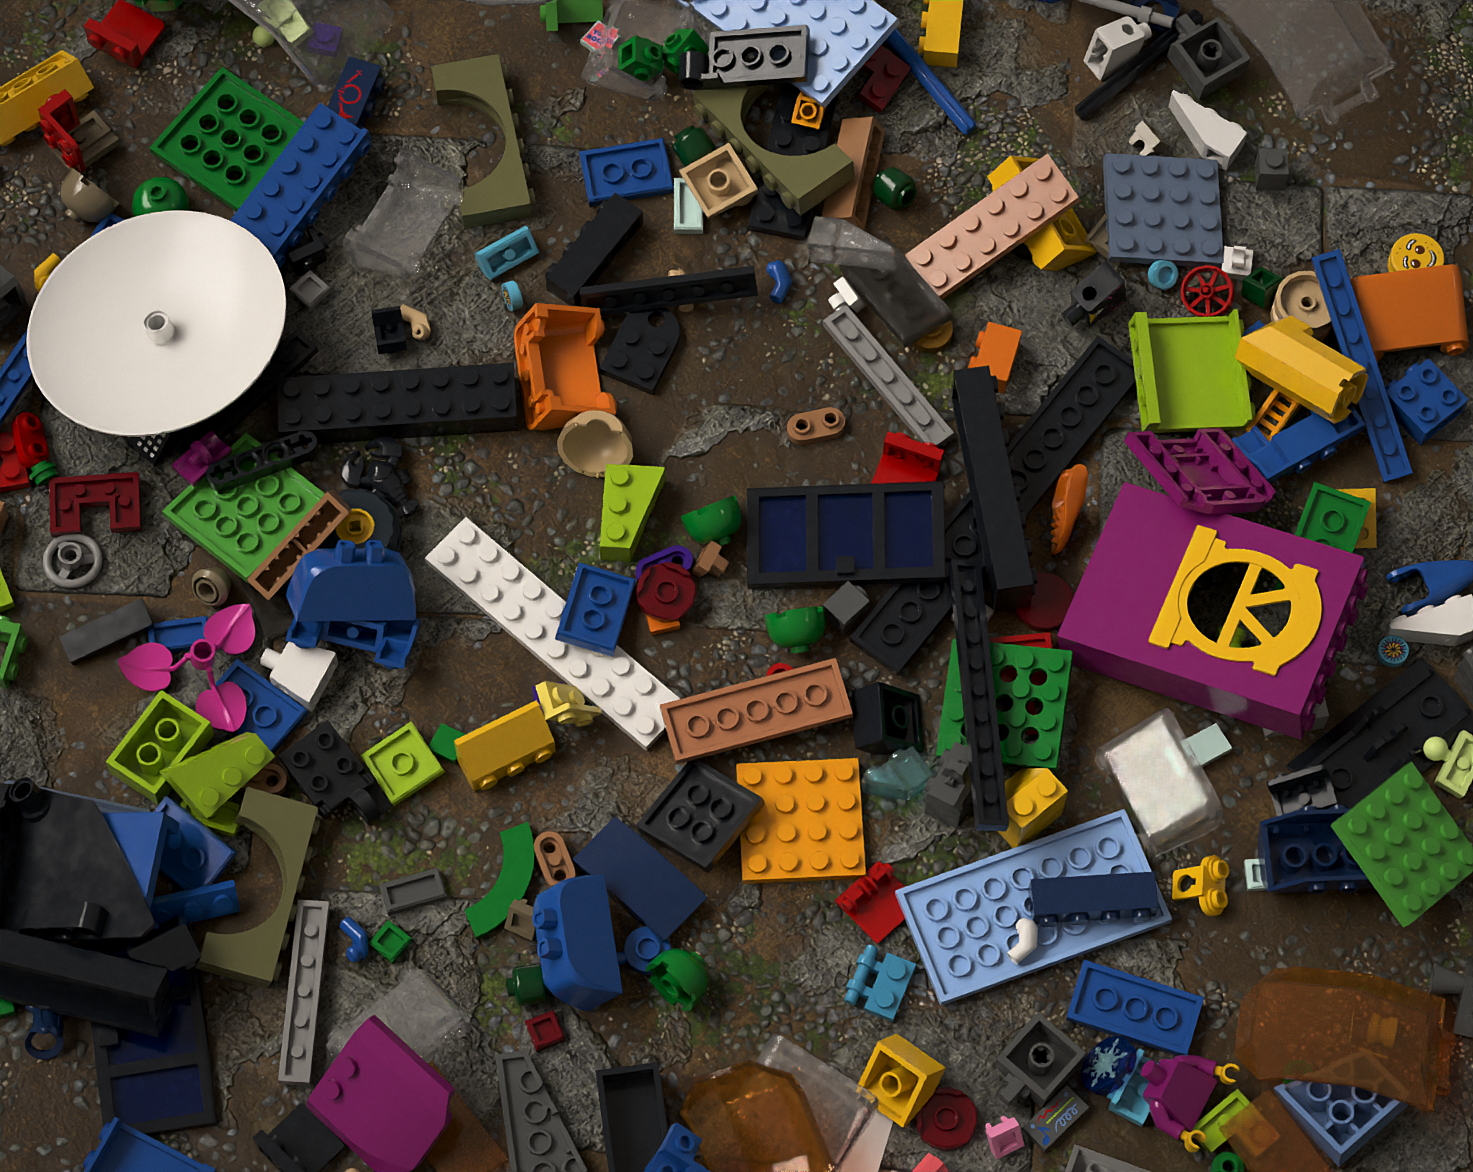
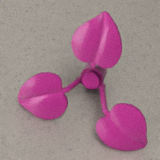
M233 605L212 615L204 627L205 639L196 640L191 646L190 653H185L184 657L174 666H171L173 661L171 652L159 643L142 644L127 655L119 658L118 665L126 679L137 688L148 692H157L167 688L171 682L170 672L177 671L187 661H191V664L198 670H206L212 690H205L198 696L196 713L210 721L214 729L231 733L236 732L242 726L246 716L245 695L238 685L230 681L216 687L212 665L215 662V651H218L220 648L226 654L238 655L246 652L252 646L255 639V625L251 605Z

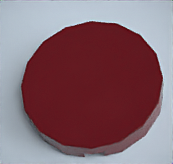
M671 562L656 564L653 567L647 568L640 576L636 588L637 602L643 613L653 620L664 623L677 621L686 616L694 605L696 597L695 582L689 571L679 564Z
M1039 572L1037 573L1038 583L1035 584V595L1031 596L1030 606L1017 608L1014 611L1017 618L1028 625V628L1035 631L1048 632L1061 627L1073 600V594L1068 584L1062 578L1051 573Z
M951 1087L936 1088L931 1098L914 1117L916 1131L922 1141L931 1148L941 1151L957 1150L966 1145L973 1137L978 1122L977 1109L974 1103L961 1090Z

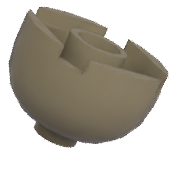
M73 168L61 185V201L68 208L65 213L78 223L82 219L89 223H99L110 213H113L120 204Z

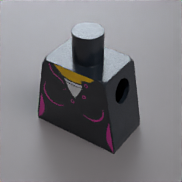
M1107 261L1103 262L1070 292L1072 305L1062 312L1061 315L1071 327L1082 319L1090 326L1094 325L1127 301L1125 281Z

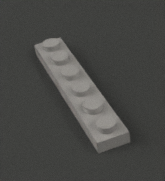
M847 305L823 320L824 328L921 443L931 442L941 447L954 438V432Z
M298 900L278 1082L279 1084L311 1086L330 904L328 901Z

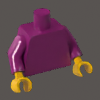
M1177 1055L1173 1060L1162 1059L1159 1064L1153 1060L1146 1062L1141 1069V1076L1148 1080L1149 1083L1143 1092V1099L1149 1105L1155 1126L1178 1141L1180 1139L1184 1140L1185 1148L1189 1152H1197L1200 1147L1195 1145L1191 1138H1196L1199 1142L1204 1143L1206 1135L1200 1130L1192 1131L1218 1081L1214 1078V1075L1220 1076V1080L1223 1083L1230 1085L1235 1083L1236 1080L1227 1078L1225 1070L1231 1069L1239 1072V1067L1232 1063L1221 1067L1218 1066V1062L1197 1055Z

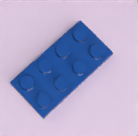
M1084 960L1066 1021L1173 1055H1187L1204 997Z

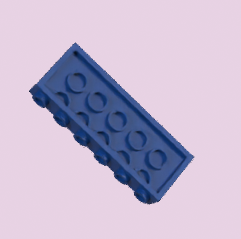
M319 103L230 221L243 227L259 239L268 249L280 269L286 260L285 255L290 248H295L302 240L303 231L306 227L316 222L326 201L330 202L336 195L337 186L340 182L350 177L360 156L364 157L370 150L372 138L369 130L366 128L359 129L322 103Z

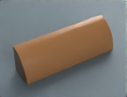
M873 116L842 119L837 146L853 160L855 178L825 198L821 220L824 223L840 230L860 232L865 229L874 179L885 135V130Z
M335 490L327 491L248 577L247 581L269 601L293 575L300 559L305 554L316 550L351 512L348 504Z

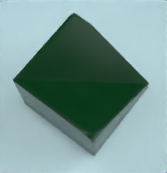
M1260 267L1243 278L1241 295L1260 307L1265 308L1274 302L1279 284L1284 279Z

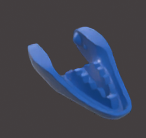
M1447 560L1422 562L1401 567L1386 576L1388 582L1396 583L1416 572H1420L1428 588V597L1404 605L1401 609L1402 615L1410 617L1416 615L1420 609L1428 605H1434V607L1443 605L1447 599L1455 596L1473 583V561Z

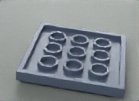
M1105 153L1103 157L1105 213L1107 214L1106 233L1108 231L1107 245L1109 248L1108 262H1118L1121 260L1123 263L1152 264L1158 260H1167L1176 266L1199 267L1211 265L1218 268L1222 267L1224 256L1217 160Z

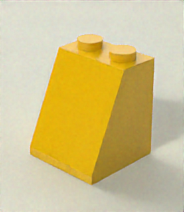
M1021 768L1004 782L1009 827L1006 832H998L1012 848L1027 844L1062 815L1068 790L1048 768Z

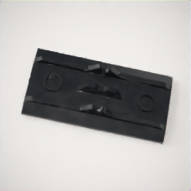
M1421 658L1289 762L1286 768L1291 773L1303 770L1308 765L1325 764L1332 777L1339 805H1347L1348 808H1352L1404 765L1412 762L1422 775L1438 761L1430 760L1424 754L1423 747L1426 740L1431 737H1441L1446 741L1448 749L1451 750L1461 731L1465 730L1473 734V710L1434 668Z

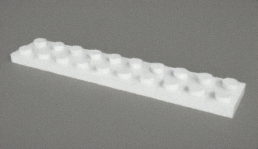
M467 517L425 557V562L568 685L576 686L589 703L595 707H600L603 715L644 750L647 751L666 731L660 711V704L679 700L680 698L618 645H616L614 655L611 657L555 640L566 601Z

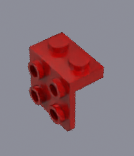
M118 0L101 23L89 18L84 25L87 41L91 46L136 69L165 30V24L162 20L124 0Z
M64 89L59 94L50 96L46 103L38 109L41 119L39 125L45 132L43 138L49 147L53 150L57 148L62 153L61 157L70 169L75 167L82 173L86 170L80 147L68 134L80 124L73 97Z
M888 431L884 440L883 454L871 484L936 481L942 467L944 450L931 442L921 443L912 440L910 436L904 433L897 432L894 434ZM931 493L885 494V503L916 514H922L926 509Z

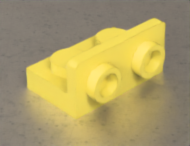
M548 681L535 686L545 720L558 721L559 724L571 723L575 724L576 727H581L592 723L594 717L602 714L600 707L584 705V696L576 686Z

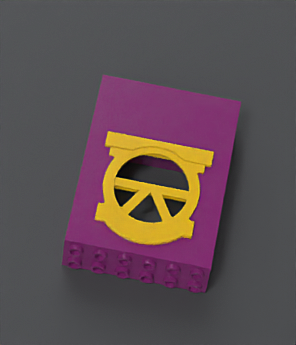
M1124 482L1057 634L1059 649L1073 651L1072 665L1302 740L1305 731H1311L1314 725L1316 714L1313 712L1316 704L1321 705L1325 698L1327 688L1324 687L1327 677L1332 679L1337 667L1335 657L1337 652H1343L1346 646L1348 635L1345 633L1348 625L1353 626L1358 615L1357 603L1359 599L1364 600L1369 587V583L1366 582L1368 570L1365 569L1363 556L1229 514H1206L1179 507L1168 495ZM1226 563H1247L1249 567L1216 643L1205 637L1193 624L1187 608L1188 597L1195 581L1209 569ZM1262 569H1266L1274 574L1285 586L1282 590L1252 594ZM1291 602L1289 620L1276 637H1273L1247 610V608ZM1240 621L1256 636L1261 645L1249 648L1230 647Z

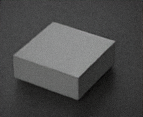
M311 270L289 288L290 294L309 311L331 293L330 287Z

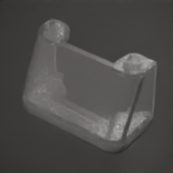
M610 0L600 31L583 69L581 79L592 85L649 102H654L657 99L661 100L668 88V85L665 84L666 77L662 76L663 71L646 82L618 69V46L635 35L650 39L652 42L664 46L666 38L675 33L677 29H688L695 17V14L692 12L696 2L693 0ZM618 34L620 38L613 45L616 35Z
M401 149L394 159V163L398 164L399 167L394 172V175H389L386 190L363 226L358 224L356 232L351 229L348 231L343 239L345 259L348 263L356 267L408 279L411 275L415 276L418 273L422 257L454 206L458 207L463 201L465 191L462 190V178Z
M1165 708L1156 712L1097 748V755H1095L1097 766L1101 772L1106 771L1109 775L1114 774L1140 823V833L1137 834L1140 846L1143 851L1148 850L1151 858L1157 857L1218 828L1223 815L1219 798L1170 709Z
M414 968L402 977V983L344 1028L340 1026L334 1029L327 1037L329 1041L326 1044V1049L335 1060L353 1033L369 1017L376 1015L423 1059L442 1043L449 1044L452 1041V1034L457 1035L461 1039L472 1030L470 1016L425 969L417 970Z
M777 1034L771 1035L731 1103V1110L734 1111L733 1115L741 1122L749 1124L750 1121L756 1123L759 1120L810 1152L814 1160L813 1166L820 1172L841 1171L878 1114L879 1108L878 1098L870 1091Z

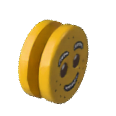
M1419 233L1405 235L1398 239L1392 247L1387 263L1388 272L1444 265V253L1438 242L1427 235Z

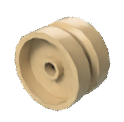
M1297 271L1288 275L1279 284L1270 312L1271 322L1292 315L1311 326L1314 333L1311 337L1321 342L1331 332L1332 323L1314 271Z

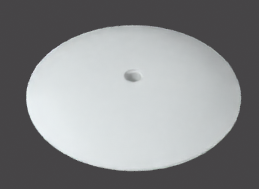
M162 211L139 215L121 221L98 232L76 247L62 260L44 283L32 308L27 329V356L31 372L41 392L52 406L70 420L88 429L110 435L142 437L170 433L190 427L210 418L236 401L254 384L270 363L280 342L286 319L287 302L283 278L276 261L259 239L243 227L222 217L195 211Z

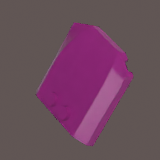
M1222 428L1198 429L1195 437L1192 439L1158 440L1152 431L1128 432L1124 440L1125 444L1179 507L1206 514L1257 512L1270 503L1276 494V490Z
M373 1015L353 1033L307 1099L306 1107L375 1172H410L422 1163L451 1123L452 1112L449 1111L450 1100L455 1095V1089L376 1015Z

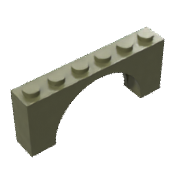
M499 54L431 66L438 104H462L484 112L497 123L506 140L503 157L494 171L481 182L457 191L463 228L469 229L532 217L531 206L536 205L533 188L528 189L526 184L527 180H531L528 163L522 164L521 155H525L522 138L517 139L515 131L520 130L517 113L511 114L510 106L514 105L512 89H506L504 82L509 81L506 64H501Z
M747 56L745 57V62H752ZM766 85L703 89L693 92L695 104L693 110L697 117L702 121L705 119L718 138L723 137L730 143L737 156L740 154L745 159L748 168L753 173L758 172L763 178L765 185L771 191L775 190L780 195L785 206L789 209L793 208L800 216L855 178L853 160L835 143L816 153L787 156L769 152L751 140L744 130L745 117L755 100L767 91Z
M246 787L242 794L234 823L244 826L260 836L275 854L282 874L281 898L270 918L251 930L235 934L207 932L202 939V957L197 959L199 963L195 965L196 969L263 988H268L272 980H278L282 963L277 962L280 951L285 952L290 934L286 933L285 930L288 921L293 922L298 906L293 903L295 893H301L305 880V875H301L303 863L308 865L313 850L312 846H308L310 836H316L321 818L316 817L318 807Z

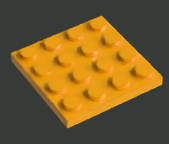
M858 758L736 764L737 783L762 797L765 802L764 806L740 834L742 884L859 879L861 876H866Z

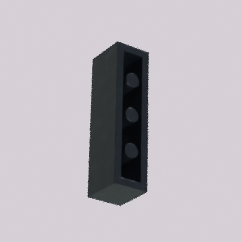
M616 193L609 200L605 199L600 204L592 221L588 220L580 230V236L576 241H571L565 247L562 254L563 257L559 262L551 264L546 271L547 291L570 306H577L581 302L580 287L594 286L643 225V211Z

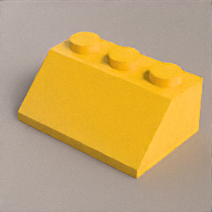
M537 700L454 740L457 761L473 791L480 788L481 790L489 789L498 782L497 780L507 775L509 777L521 773L525 766L533 762H544L555 752V741Z

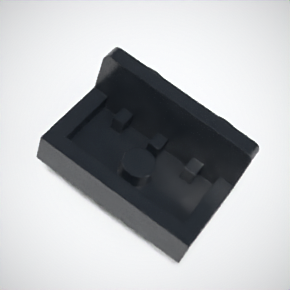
M1325 764L1308 765L1301 771L1291 774H1280L1266 782L1277 816L1299 810L1305 806H1316L1319 810L1339 805L1332 777Z

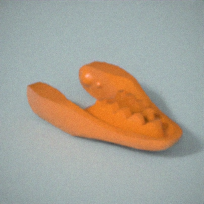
M1077 464L1071 469H1064L1055 482L1051 501L1052 519L1054 520L1051 523L1054 529L1050 531V534L1053 535L1051 539V555L1058 554L1065 548L1084 504L1088 471L1082 464Z

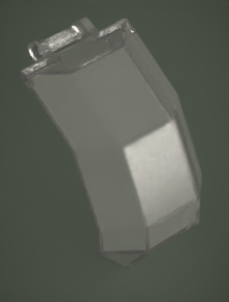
M1212 0V5L1223 11L1263 55L1293 105L1295 116L1300 119H1304L1321 109L1322 116L1328 125L1337 122L1340 116L1359 105L1378 99V92L1372 80L1395 67V63L1357 0ZM1359 86L1361 87L1360 93L1335 107L1333 106L1332 101Z

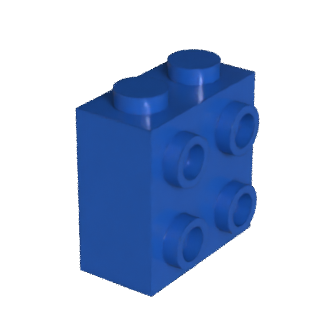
M1429 358L1422 364L1418 362L1413 364L1405 372L1404 378L1400 381L1395 379L1385 387L1395 420L1420 446L1462 414L1468 403V398Z

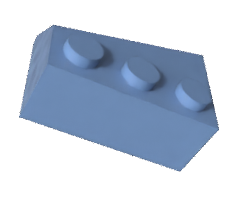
M1365 1049L1330 1063V1066L1319 1071L1300 1076V1079L1293 1082L1283 1083L1274 1087V1091L1293 1121L1339 1167L1408 1106L1410 1093Z

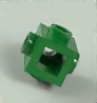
M677 29L675 33L668 36L664 41V65L669 71L679 73V58L682 53L696 51L706 55L709 52V47L695 29Z
M635 35L618 46V72L634 77L638 81L646 82L663 71L662 45Z

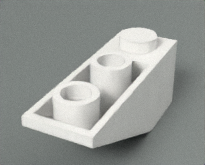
M1173 90L1168 106L1201 157L1217 160L1218 167L1226 171L1243 148L1247 132L1239 124L1229 122L1220 117L1213 109L1205 108L1194 102L1187 94H1180Z
M1472 594L1464 597L1455 595L1447 599L1443 605L1423 607L1416 615L1410 617L1406 615L1398 616L1390 621L1385 637L1393 635L1401 637L1408 642L1457 646L1473 640Z

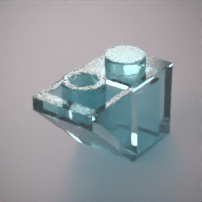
M911 746L905 751L902 748L894 752L888 758L889 761L882 766L874 765L863 774L861 789L867 794L908 801L924 790L928 779L933 773L915 748Z

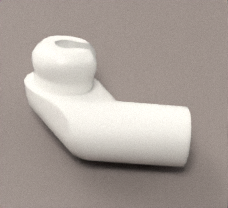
M1022 918L1017 922L1016 929L1019 933V943L1007 952L1008 958L1015 965L1020 963L1037 947L1038 927L1033 920Z

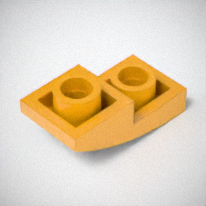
M800 90L791 124L819 130L826 107H822Z

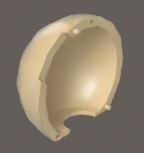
M590 410L580 413L566 422L557 440L558 453L564 463L576 472L590 477H605L606 464L629 465L633 458L632 436L619 418L605 411Z

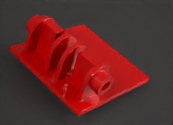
M880 861L875 863L866 872V876H861L834 900L876 944H879L905 920L895 895V890L905 886L892 874L894 873L892 866L887 862L883 865Z

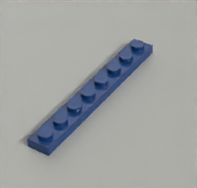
M1337 249L1312 257L1313 268L1341 354L1365 367L1366 372L1364 373L1369 377L1362 397L1358 401V406L1383 483L1411 475L1413 472L1341 251Z

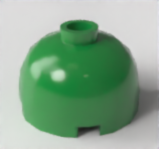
M168 177L147 179L137 187L133 194L132 212L134 217L162 211L191 210L190 201L185 189L177 181Z
M736 495L680 516L687 533L693 540L701 544H708L710 541H714L720 546L732 542L730 536L738 531L742 520L741 509Z
M824 606L786 610L782 614H776L775 612L764 615L769 638L780 648H791V654L808 652V645L818 642L825 630Z
M678 948L669 949L656 956L646 967V972L651 970L653 974L649 980L657 992L671 1005H674L676 1002L684 1005L680 1009L683 1011H691L706 993L709 984L707 971L704 967L705 962L695 952L690 953Z

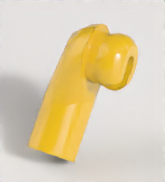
M54 253L34 270V285L38 292H40L54 269L62 262Z

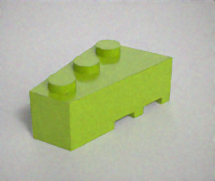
M606 464L600 536L601 560L631 561L645 530L647 520L653 512L658 495L666 482V467Z
M245 732L211 747L207 751L186 758L184 761L173 766L161 769L159 772L198 817L207 819L268 764L275 755L256 733Z

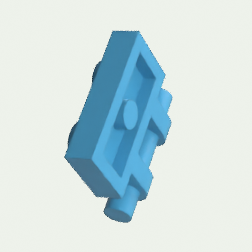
M867 945L864 953L858 957L856 962L858 968L853 979H849L847 983V994L844 1002L855 1006L858 997L867 999L864 1012L893 1023L916 964L888 952L883 963L875 960L878 948L873 945ZM869 971L878 975L873 988L864 984Z

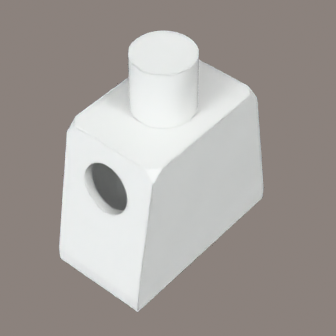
M1129 16L1095 29L1083 61L1096 77L1102 81L1120 70L1139 54L1144 40L1152 35L1151 29L1145 22L1137 25Z
M288 642L282 654L267 648L261 657L260 664L272 669L270 680L274 686L308 711L313 712L338 665V660L335 652L317 647L299 648L294 643Z

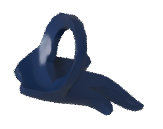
M26 1006L25 1009L33 1014V1025L26 1035L24 1043L27 1053L37 1059H49L56 1056L63 1048V1019L69 1016ZM37 1033H51L55 1036L56 1043L48 1050H39L32 1045L31 1040Z

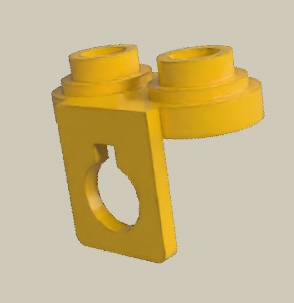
M1216 855L1203 858L1201 866L1175 870L1173 872L1172 899L1179 901L1199 897L1200 907L1207 916L1220 915L1228 904V897L1225 892V880L1229 875L1227 862L1221 860ZM1190 876L1191 879L1196 880L1195 885H1191L1187 891H1181L1180 884L1184 877Z

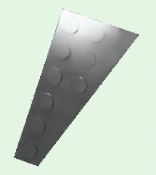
M527 1050L495 1054L511 1172H588Z

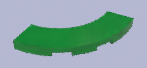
M528 822L499 833L504 853L499 878L491 891L482 900L464 910L476 940L489 935L506 922L509 907L514 899L520 901L525 898L528 892L535 862L533 836Z

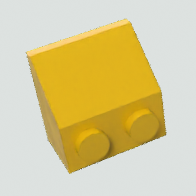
M894 1034L877 1042L854 1093L904 1128L934 1094L946 1067L899 1034Z

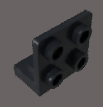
M303 1103L299 1104L268 1135L261 1129L252 1138L256 1148L280 1172H320L345 1148L343 1142Z

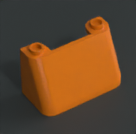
M1457 265L1432 266L1364 275L1350 279L1377 363L1383 357L1384 352L1439 345L1441 352L1447 353L1449 356H1456L1467 351L1469 340L1462 278Z
M535 303L516 325L514 345L525 422L528 429L543 431L564 428L566 422L580 413L590 410L605 411L616 415L617 403L613 399L612 394L608 392L601 393L594 344L603 336L605 330L604 321L601 320L600 308Z

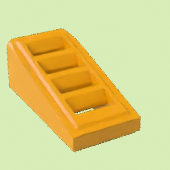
M1274 389L1245 430L1249 432L1252 427L1258 426L1260 423L1272 431L1268 436L1260 430L1270 442L1272 436L1285 429L1302 405ZM1280 397L1291 403L1290 407L1288 408L1279 402L1278 399ZM1273 405L1285 412L1283 417L1271 410ZM1267 414L1279 423L1275 426L1265 420L1264 417Z

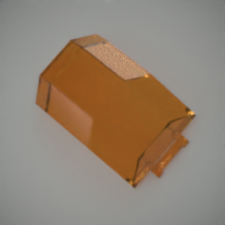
M1292 966L1272 969L1241 999L1234 1056L1260 1082L1287 1079L1359 1087L1415 1106L1422 1113L1434 1112L1436 1095L1447 1096L1450 1094L1449 1068L1451 1049L1455 1047L1456 1036L1443 1029L1446 1002L1443 998L1374 974Z
M748 1060L692 1080L680 1114L691 1131L703 1139L699 1149L709 1171L836 1172L834 1162L806 1094L792 1073Z

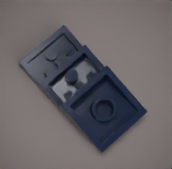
M616 817L572 859L586 875L604 874L607 895L615 903L618 902L639 923L642 921L663 943L707 898L673 864Z

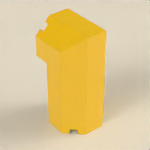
M1291 315L1281 320L1273 321L1241 337L1234 358L1253 377L1333 424L1347 418L1351 410L1347 409L1351 402L1357 404L1361 399L1369 378L1364 373L1366 368L1311 337L1314 334L1311 326Z

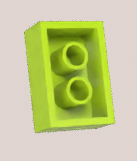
M160 690L106 760L110 774L159 806L164 797L168 796L173 789L160 774L159 770L173 766L193 755L200 754L214 736L211 722Z

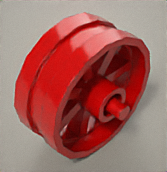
M1204 265L1196 267L1188 272L1182 281L1180 290L1182 302L1188 311L1196 317L1222 316L1233 305L1235 298L1234 284L1226 272L1216 266ZM1214 272L1209 284L1205 283L1200 273ZM1219 274L1223 276L1228 283L1226 285L1213 288ZM1197 276L1201 284L1200 288L1188 287L1190 281ZM1229 289L1227 302L1217 296L1218 292ZM1186 292L1198 293L1200 296L1189 304ZM1203 300L1206 301V314L1194 310ZM1215 300L1223 306L1218 311L1211 313V301Z

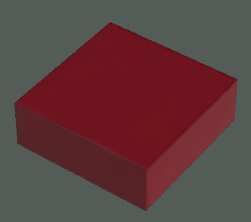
M554 1010L525 1021L536 1052L565 1041V1036Z

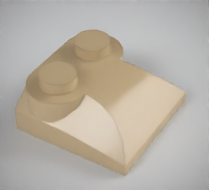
M730 143L679 170V173L708 219L734 206L746 205L752 200L754 195L758 194V188Z

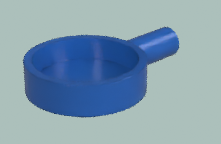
M648 927L634 930L626 939L624 951L617 953L618 965L627 963L632 970L639 974L652 975L651 970L646 972V967L660 953L671 949L669 939L667 938L663 943Z

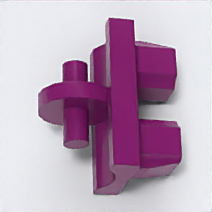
M210 431L201 440L194 441L190 445L191 448L176 460L172 467L194 487L206 477V470L210 464L230 456L232 449L224 444L213 431Z

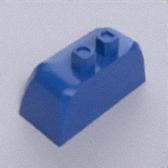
M339 540L336 549H316L305 554L294 570L286 593V598L297 622L416 620L415 587L412 573L402 554L384 548L380 540H368L365 548H356L354 542L350 540Z
M604 874L565 879L538 894L533 907L532 920L533 926L536 928L538 942L536 947L538 957H540L544 985L562 1002L584 1011H589L622 994Z

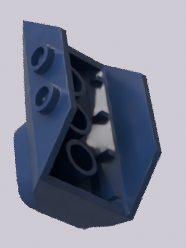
M1335 805L1329 809L1318 810L1316 806H1305L1299 810L1260 821L1258 857L1261 880L1265 890L1274 893L1309 892L1310 894L1317 895L1326 893L1328 890H1339L1340 893H1353L1358 891V889L1374 888L1330 826L1351 808H1348L1347 805Z

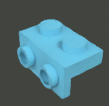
M1139 1048L1135 1056L1129 1054L1121 1068V1071L1126 1074L1121 1083L1114 1081L1107 1098L1111 1100L1108 1110L1142 1127L1150 1110L1148 1103L1143 1099V1092L1149 1081L1141 1076V1069L1151 1059L1143 1056L1144 1050Z

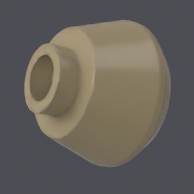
M218 567L201 569L193 575V593L200 602L216 607L222 605L227 600L231 588V580L224 570Z

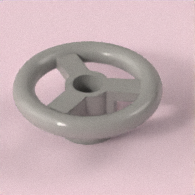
M85 534L58 536L51 541L44 552L42 563L46 576L54 584L63 588H79L95 579L101 569L103 558L99 545L91 537ZM72 541L87 545L93 554L83 555L80 546ZM57 548H59L58 558L63 566L58 575L52 567V556ZM70 556H76L72 561L67 560ZM93 564L90 571L83 577L72 580L68 579L72 570L77 569L80 565Z

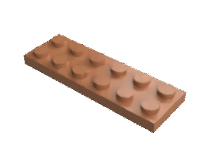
M1047 153L906 253L905 256L932 296L939 302L1081 202V200Z
M836 658L660 704V711L676 764L853 717Z

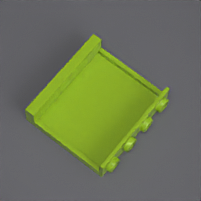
M1233 309L1229 316L1147 318V312H1135L1128 325L1142 432H1197L1198 429L1222 428L1223 431L1245 430L1255 417V406L1253 402H1250L1249 396L1251 377L1249 374H1246V369L1234 358L1244 333L1243 320L1239 319L1238 309Z

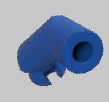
M780 260L769 262L766 267L767 273H770L769 276L773 277L776 282L769 298L773 302L781 304L792 284V279L787 265Z
M346 917L340 923V928L352 939V946L347 948V958L354 963L359 960L363 961L369 953L367 932L354 919Z

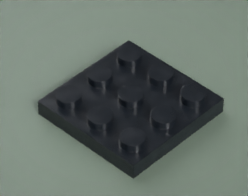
M695 759L685 764L636 824V827L641 833L709 873L764 806L765 802L759 795Z

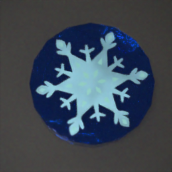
M1112 1036L1098 1043L1086 1057L1081 1070V1082L1089 1091L1101 1096L1114 1092L1123 1085L1124 1081L1122 1079L1127 1073L1130 1075L1133 1072L1137 1060L1136 1049L1124 1037Z

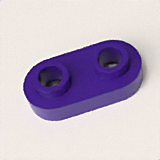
M675 545L643 558L636 566L635 577L637 582L647 568L662 562L672 563L674 560H681L683 562L682 567L690 572L693 564L691 552L684 546Z

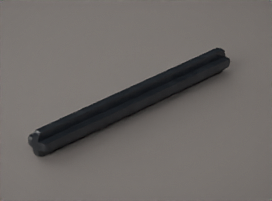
M1192 9L1187 13L1195 25L1202 23L1203 15L1197 9ZM1174 25L1075 106V114L1082 120L1087 119L1168 52L1170 45L1176 42L1180 35Z

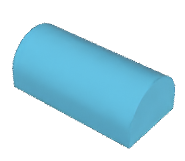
M524 226L474 253L483 274L491 280L540 252L530 229Z

